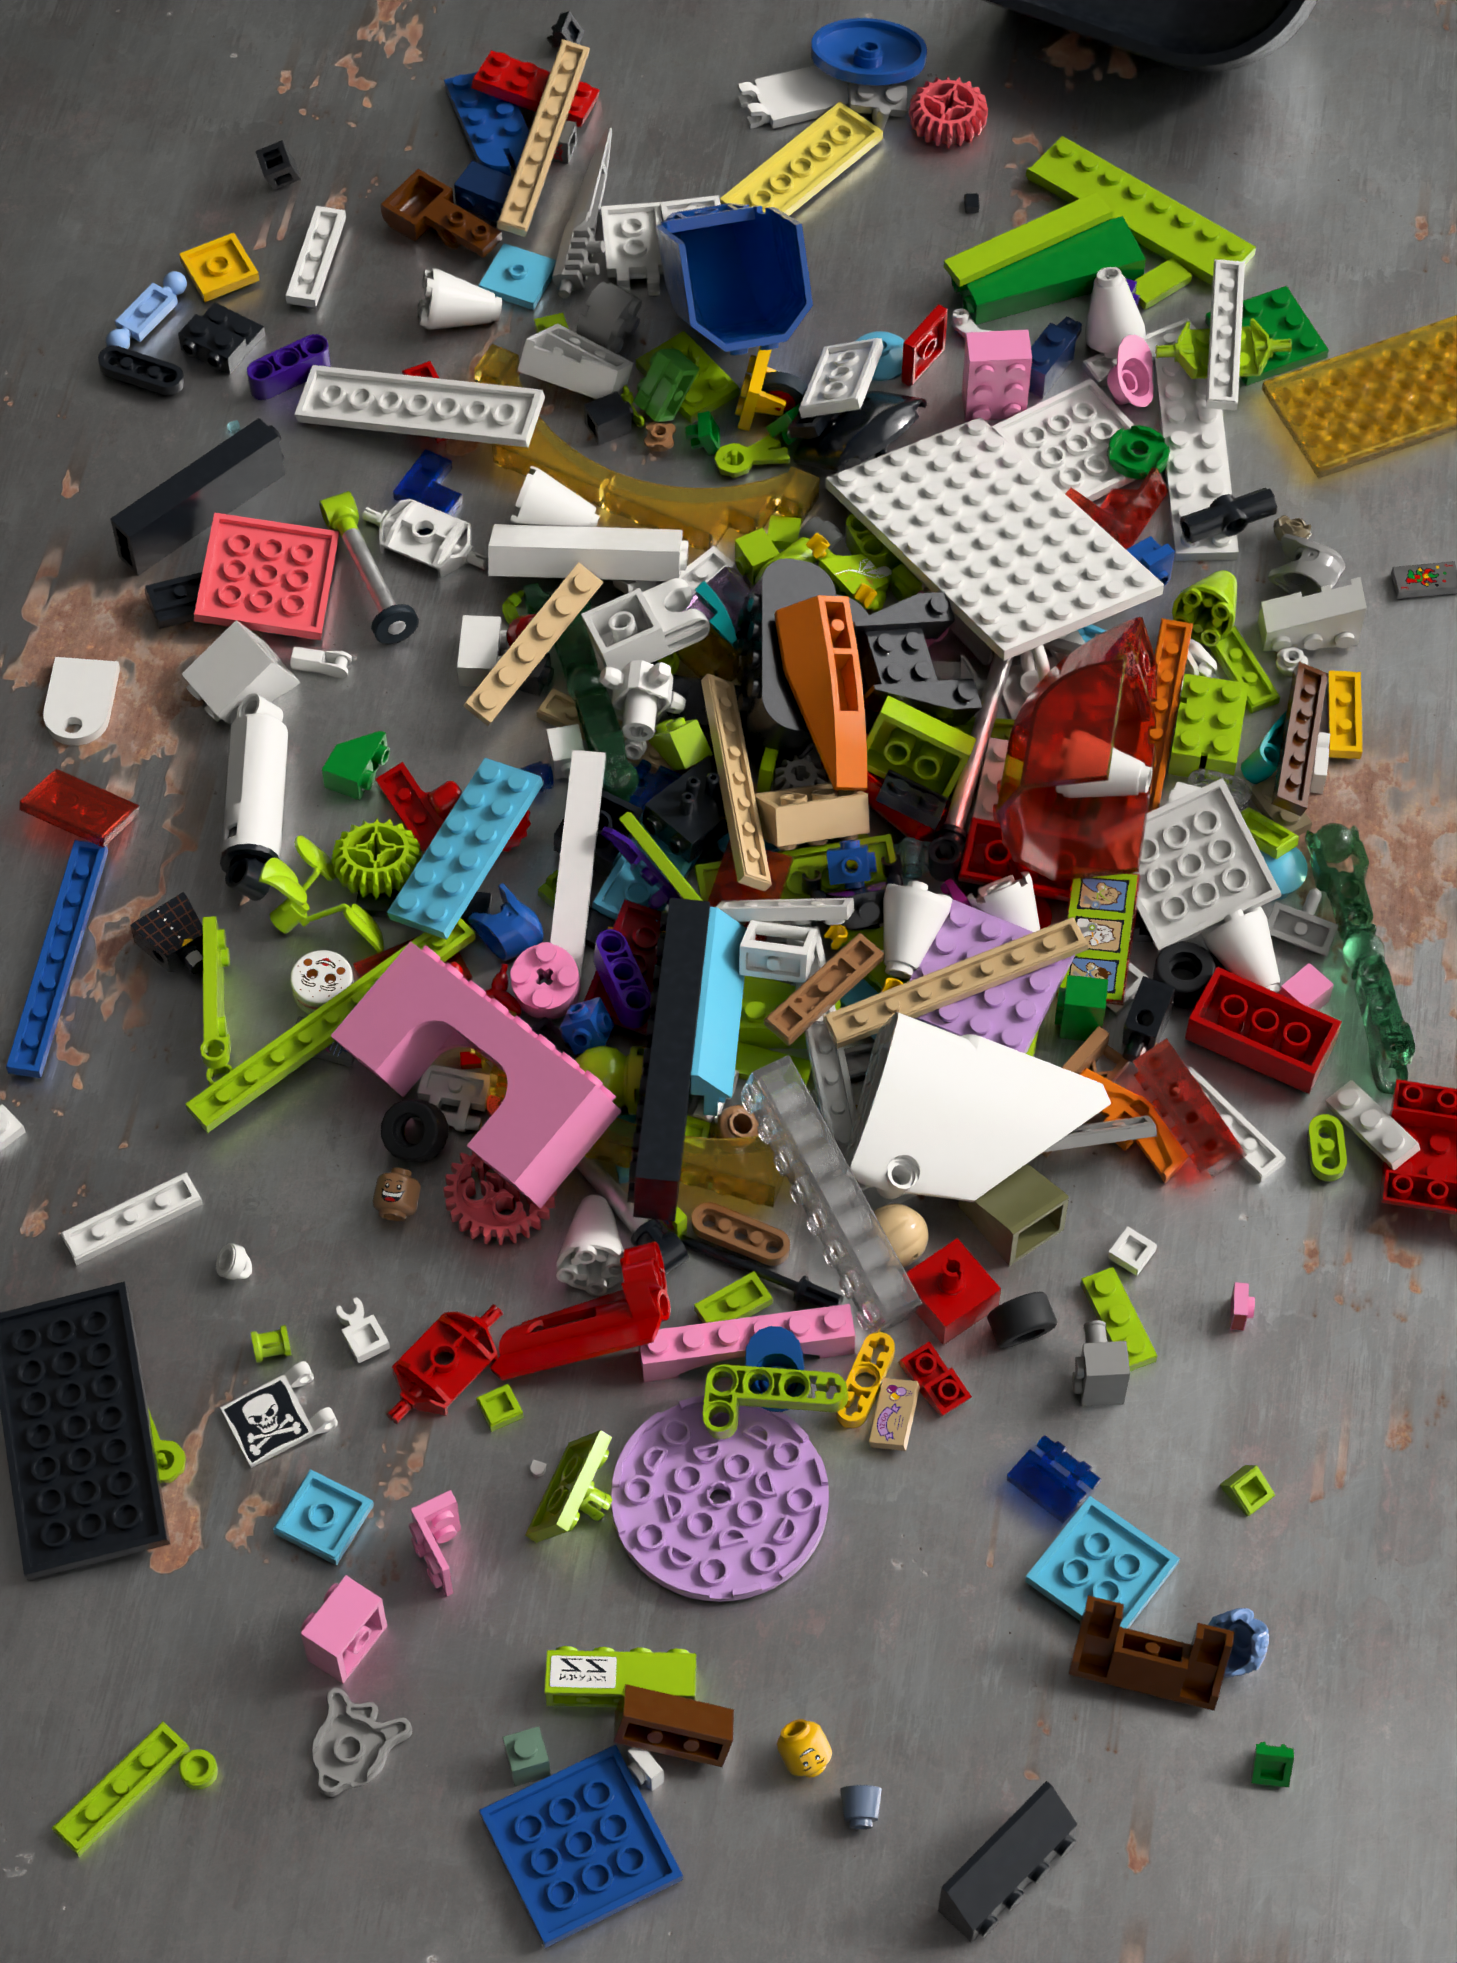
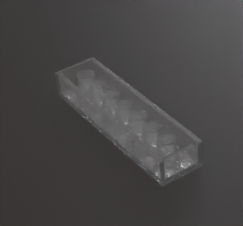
M787 1055L753 1071L741 1091L743 1094L741 1095L742 1104L749 1114H754L759 1124L757 1130L765 1145L770 1144L775 1154L773 1160L777 1170L781 1175L786 1174L792 1186L790 1187V1193L794 1202L798 1206L802 1205L808 1216L806 1222L810 1232L814 1237L819 1236L824 1246L823 1255L827 1264L831 1268L835 1267L841 1278L839 1285L847 1299L852 1298L858 1310L856 1311V1317L860 1326L865 1331L869 1330L870 1334L874 1332L876 1334L908 1320L922 1305V1302L791 1057Z

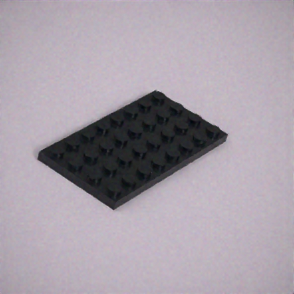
M125 1281L0 1312V1411L22 1565L26 1579L31 1580L170 1545L129 1289Z

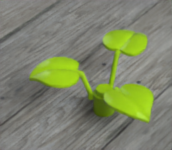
M299 835L294 841L295 848L301 858L313 867L312 875L302 886L298 883L295 873L280 859L274 857L264 864L259 876V882L276 888L288 897L269 914L272 923L281 932L287 934L299 923L305 927L312 921L337 912H343L350 925L377 951L379 958L383 955L384 941L379 925L357 904L353 903L350 907L347 904H341L307 916L310 908L306 902V890L320 874L328 881H333L336 878L332 859L309 839Z

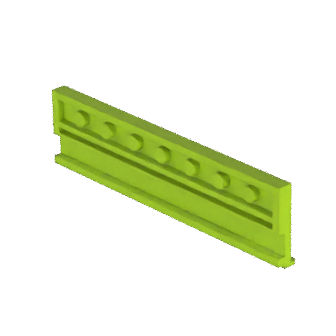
M1061 136L1031 167L1026 169L1027 179L1068 203L1098 192L1113 210L1111 219L1123 216L1137 243L1167 260L1173 257L1189 273L1210 285L1213 282L1214 259L1242 261L1246 265L1255 255L1256 246L1064 136Z

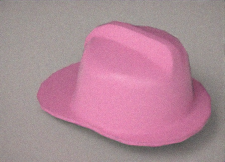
M1128 335L1122 339L1118 347L1117 364L1110 369L1107 376V384L1114 397L1115 404L1131 403L1137 407H1146L1153 398L1152 354L1143 338L1137 335Z

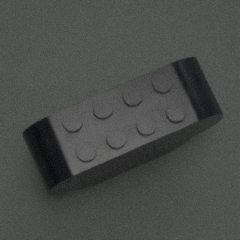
M784 558L772 562L765 569L744 601L737 619V625L741 628V637L737 646V654L741 656V665L737 674V683L741 684V693L737 704L738 712L741 713L744 739L748 746L761 756H764L765 748L777 750V760L779 761L786 759L792 762L795 754L799 759H802L810 753L815 744L783 670L774 613L778 609L817 595L842 596L836 595L835 586L830 576L819 566L807 561ZM849 598L853 623L869 616L867 611L858 602ZM860 663L864 696L868 691V686Z

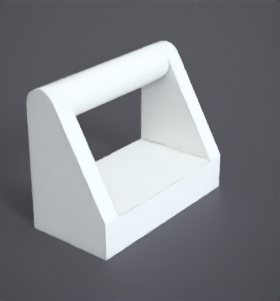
M751 920L740 944L739 975L805 983L808 980L818 929ZM757 934L802 940L805 943L803 947L755 941Z

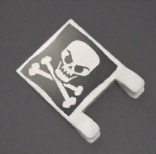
M305 1361L297 1363L284 1375L220 1407L251 1468L316 1434L328 1432L337 1427L338 1421L332 1409L328 1407L320 1410L308 1420L292 1388L306 1385L314 1379L311 1369Z

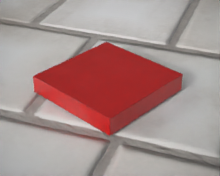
M940 304L934 308L903 343L901 382L909 387L913 386L945 350L948 311L947 308Z

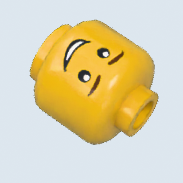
M798 1719L788 1723L781 1730V1735L777 1741V1749L787 1770L792 1775L800 1777L806 1776L811 1778L821 1774L832 1756L831 1746L822 1728L816 1722Z

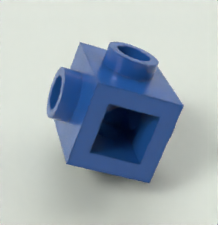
M860 840L841 841L840 847L829 848L826 851L830 885L845 884V889L865 887L864 881L871 880V872H877L875 852H868V844L860 845ZM847 861H856L858 867L854 869L850 868L847 865Z
M598 997L570 1005L560 1028L563 1040L569 1043L576 1055L583 1053L589 1048L605 1046L615 1024L601 998Z

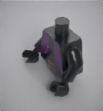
M896 854L897 860L894 863H886L883 856L881 864L884 877L887 878L886 881L865 884V887L825 892L822 890V874L820 871H814V879H809L805 876V873H802V892L810 895V899L853 898L854 912L848 920L841 924L847 930L884 923L883 898L887 884L904 886L903 878L901 877L903 874L901 857L899 854Z

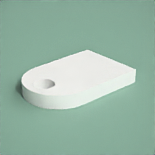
M55 657L43 710L46 729L53 739L65 745L78 746L96 740L105 732L109 724L120 672L118 661ZM73 724L82 726L75 733L65 731L67 727Z

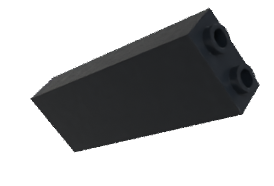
M260 418L256 419L110 518L119 558L137 575H140L210 527L214 512L229 514L285 475L284 455L281 452V436L277 429L272 425L268 426Z

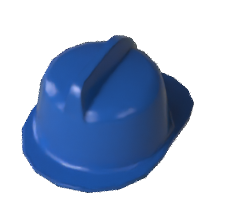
M768 1326L760 1329L751 1337L746 1347V1366L805 1370L803 1352L799 1340L791 1331L783 1327ZM757 1380L751 1385L750 1391L754 1394H762L767 1391L769 1383L764 1380ZM792 1383L787 1387L786 1394L798 1397L804 1392L805 1386L801 1383ZM761 1407L769 1412H783L789 1410Z

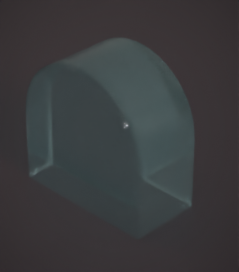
M238 420L232 421L227 425L228 432L232 435L241 430Z

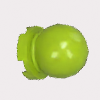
M602 1045L585 1050L575 1059L581 1069L585 1072L588 1070L603 1083V1086L616 1096L612 1102L618 1108L625 1105L628 1107L630 1115H636L637 1104H639L640 1099L639 1089L641 1075H643L645 1047L632 1046L630 1054L625 1056L616 1048Z

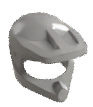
M1284 534L1281 538V546L1285 556L1292 560V562L1272 569L1268 580L1290 594L1301 592L1302 597L1322 592V586L1331 584V587H1334L1345 570V563L1341 555L1328 546L1315 543L1306 538ZM1287 574H1302L1307 577V582L1303 585H1297L1288 578Z

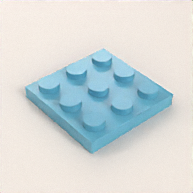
M1089 1496L1026 1575L1025 1582L1080 1621L1088 1595L1124 1604L1120 1627L1129 1628L1179 1564L1180 1558Z

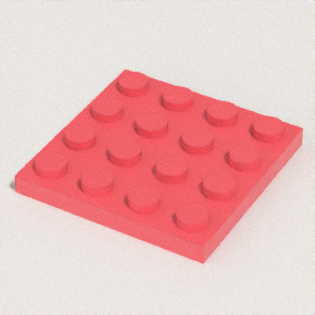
M214 512L194 612V622L230 627L237 620L249 630L321 640L339 541V531Z

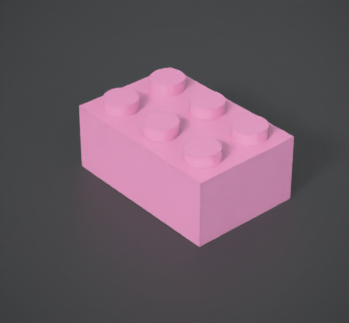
M1028 330L966 333L962 381L965 421L982 418L985 421L1008 419L1027 409L1032 365Z

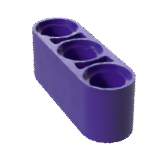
M311 334L251 362L247 367L251 395L258 400L273 398L305 383L312 365L330 367L331 360L327 339L319 334Z
M604 930L597 936L593 955L594 965L620 1022L629 1028H639L648 1019L651 1000L650 991L624 935L617 930ZM609 949L613 950L614 952L610 953L606 952L605 950ZM617 977H623L627 980H619ZM629 1005H637L640 1008L635 1009L630 1007Z

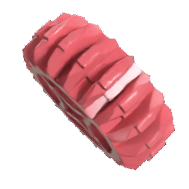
M948 76L942 81L936 77L933 83L925 81L923 87H917V91L910 100L909 117L912 129L916 130L918 137H924L926 143L935 141L937 147L941 143L947 144L948 148L954 143L961 147L963 141L971 143L974 137L980 136L987 122L988 107L985 95L981 94L979 87H972L971 81L962 83L960 77L956 81L950 80Z

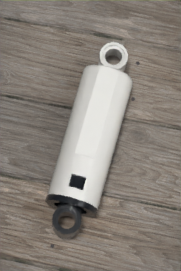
M252 693L241 702L237 711L238 719L231 724L229 731L220 866L226 873L225 882L228 887L253 901H258L265 897L271 888L270 885L259 882V876L264 864L271 858L280 859L288 731L286 725L282 722L283 711L281 708L260 695Z

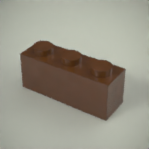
M625 1684L615 1710L613 1742L723 1767L733 1743L734 1709Z

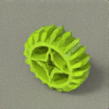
M376 818L374 823L368 824L363 820L360 827L351 824L350 832L342 831L340 839L335 840L332 864L336 878H339L342 887H348L351 894L358 892L360 889L363 898L369 893H373L377 899L379 894L383 892L390 897L394 888L400 892L422 858L418 840L414 838L411 830H405L402 823L393 826L390 819L385 823H380L378 818Z

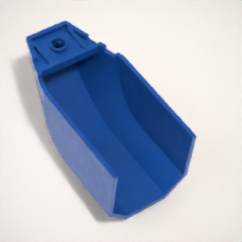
M727 203L672 212L666 218V221H662L661 225L656 227L665 282L674 311L691 327L725 352L730 351V355L746 354L749 352L748 348L760 346L761 350L778 348L779 343L788 341L813 306L802 223L775 207L765 208L766 212H763L762 206L749 207L747 204Z

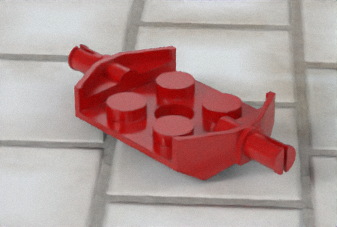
M492 1304L480 1318L478 1316L473 1318L461 1312H444L392 1366V1370L400 1390L401 1400L386 1413L391 1421L393 1420L395 1424H398L413 1409L444 1416L448 1414L447 1407L492 1360L495 1362L498 1359V1354L489 1331L490 1327L503 1315L500 1308H496V1305ZM441 1352H449L454 1355L453 1361L447 1365L436 1363L435 1357Z

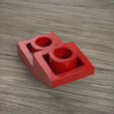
M930 1341L898 1362L911 1381H918L920 1385L919 1392L941 1417L972 1398L954 1369L947 1368Z

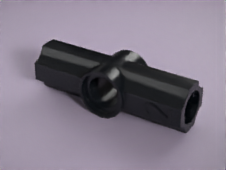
M1266 487L1236 498L1232 494H1225L1215 499L1210 504V507L1182 516L1180 518V526L1185 540L1191 543L1220 533L1230 537L1243 531L1248 523L1276 514L1278 507L1273 492L1270 488L1267 489Z

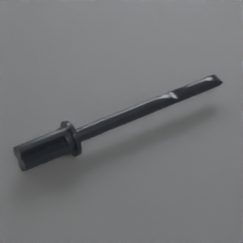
M683 1235L680 1239L685 1247L745 1272L751 1273L754 1271L758 1277L795 1292L793 1300L797 1303L801 1300L818 1307L841 1305L844 1296L813 1284L806 1275L797 1282L691 1237Z

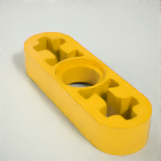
M874 1332L865 1338L848 1375L846 1385L849 1398L845 1407L836 1412L838 1422L846 1428H858L866 1422L882 1386L883 1378L886 1377L892 1364L895 1343L886 1333ZM878 1345L885 1346L884 1352L879 1354L876 1365L871 1363L873 1349H876ZM860 1373H870L876 1381L870 1387H861L856 1383L855 1378ZM854 1395L860 1397L858 1412H854L852 1416L846 1414V1408L852 1406Z

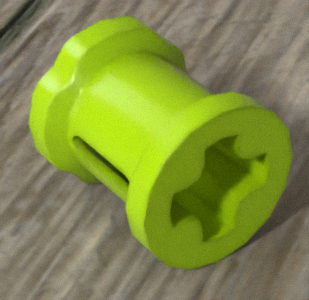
M286 1325L280 1326V1329L260 1334L256 1331L251 1332L257 1363L262 1362L263 1358L281 1354H285L286 1357L292 1356Z

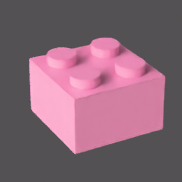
M347 1575L339 1584L334 1583L328 1589L323 1600L325 1603L317 1613H310L301 1627V1637L307 1660L342 1684L345 1683L387 1628L382 1598Z

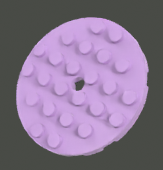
M704 1395L681 1400L679 1405L667 1409L661 1414L657 1412L645 1421L628 1440L618 1458L612 1478L611 1491L612 1515L618 1537L627 1554L642 1572L664 1588L677 1594L704 1601L722 1602L747 1599L774 1589L787 1581L808 1561L822 1537L828 1516L829 1490L827 1473L821 1455H818L807 1433L783 1412H769L761 1407L740 1406L736 1432L731 1437L720 1440L708 1433L703 1422ZM723 1412L717 1413L712 1417L711 1424L715 1427H723L729 1422L730 1416ZM722 1489L729 1493L730 1501L722 1504L716 1503L715 1505L710 1495L713 1491Z

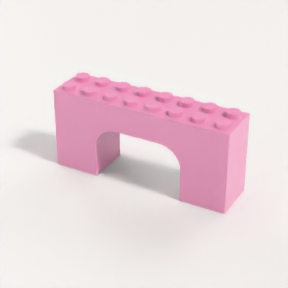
M410 941L331 1034V1037L358 1062L402 1097L408 1093L437 1057L457 1047H467L476 1050L506 1073L508 1085L503 1102L467 1144V1147L503 1179L541 1208L622 1112L612 1102L616 1096L603 1086V1083L588 1070L585 1072L565 1052L560 1053L555 1049V1045L547 1038L533 1032L532 1028L520 1017H514L499 1001L485 995L486 992L473 981H467L463 974L450 963L445 964L428 946L425 945L420 949Z

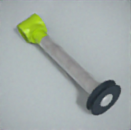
M350 491L320 500V511L328 530L339 531V534H341L379 612L371 625L376 640L382 644H394L407 639L416 631L419 625V618L413 607L406 604H395L357 527L359 513Z

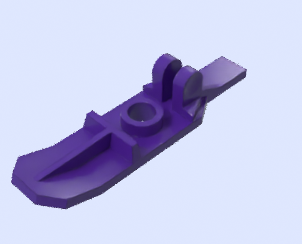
M604 826L600 834L613 843L631 865L630 869L633 870L639 866L641 868L639 873L645 882L651 887L656 885L659 888L649 899V908L658 910L665 903L669 904L670 898L682 899L668 880L629 838L612 828Z

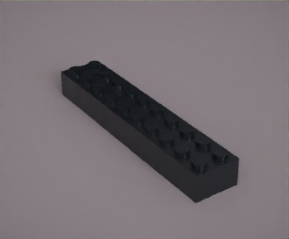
M670 898L668 911L661 912L660 931L666 932H660V937H658L657 963L654 968L653 992H651L650 1019H648L646 1033L647 1043L643 1056V1075H641L640 1099L636 1112V1132H634L633 1155L632 1161H630L627 1203H634L633 1217L676 1220L710 913L709 901Z

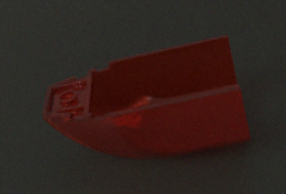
M1143 617L1133 618L1099 634L1062 659L1033 689L1022 705L1013 724L1002 780L997 782L998 803L993 805V818L995 823L1001 826L1003 846L1009 848L1013 861L1053 881L1139 872L1152 778L1148 792H1139L1138 795L1067 798L1063 796V793L1056 792V786L1108 781L1113 748L1144 762L1147 767H1152L1153 777L1156 746L1154 743H1149L1150 729H1156V716L1151 703L1157 701L1158 665Z

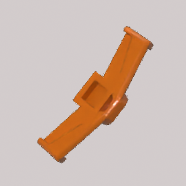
M1085 1068L1079 1075L1102 1083L1111 1101L1108 1107L1099 1112L1107 1117L1103 1122L1149 1116L1154 1121L1157 1136L1115 1143L1126 1151L1136 1142L1162 1177V1181L1164 1183L1168 1182L1182 1168L1189 1156L1158 1115L1155 1106L1142 1095H1137Z

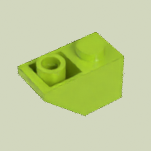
M680 717L675 720H665L655 725L656 732L648 740L673 770L686 769L702 761L708 755H713L697 719L685 721L684 717Z

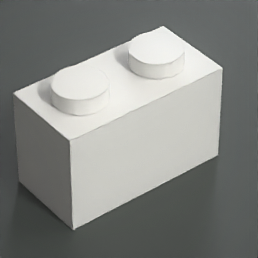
M463 615L457 662L459 686L478 687L502 658L501 649H507L508 642L507 630H502L501 617Z

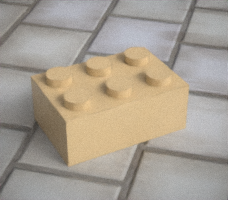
M830 782L755 794L763 839H765V842L777 846V849L791 850L797 848V844L806 842L810 845H823L828 843V839L832 838L855 840L858 838V834L870 833L868 794L863 791L834 790Z

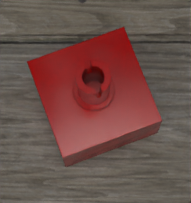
M956 1238L901 1276L900 1295L944 1346L986 1317L992 1309L999 1306L1001 1288L960 1240Z

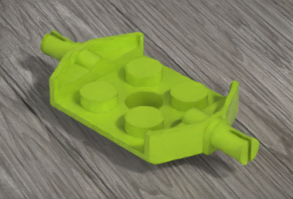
M1251 318L1250 325L1241 329L1239 377L1260 376L1269 357L1273 356V352H1291V339H1269V335L1254 318ZM1190 321L1186 322L1177 343H1174V345H1156V359L1174 357L1175 362L1182 366L1190 378H1207L1210 328L1190 329Z

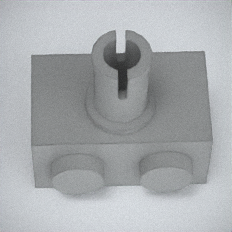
M1100 1320L1089 1321L1083 1325L1086 1343H1083L1081 1357H1075L1076 1372L1072 1374L1074 1394L1080 1393L1081 1406L1124 1404L1130 1377L1126 1341L1107 1342L1106 1323Z

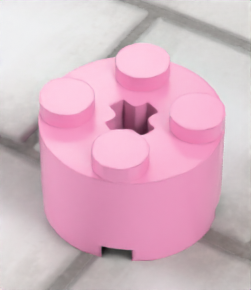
M542 942L526 949L515 960L510 971L511 985L516 1000L528 1015L539 1019L544 1017L557 1019L567 1014L570 1005L577 1004L581 991V979L575 960L566 950L552 943ZM542 979H551L552 983L547 985L545 982L541 983L540 981Z

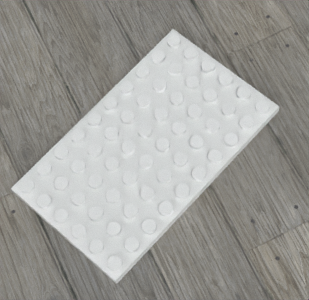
M982 418L971 420L826 477L825 488L932 592H945L952 611L1003 661L1163 594L1164 584L1008 441L995 432Z

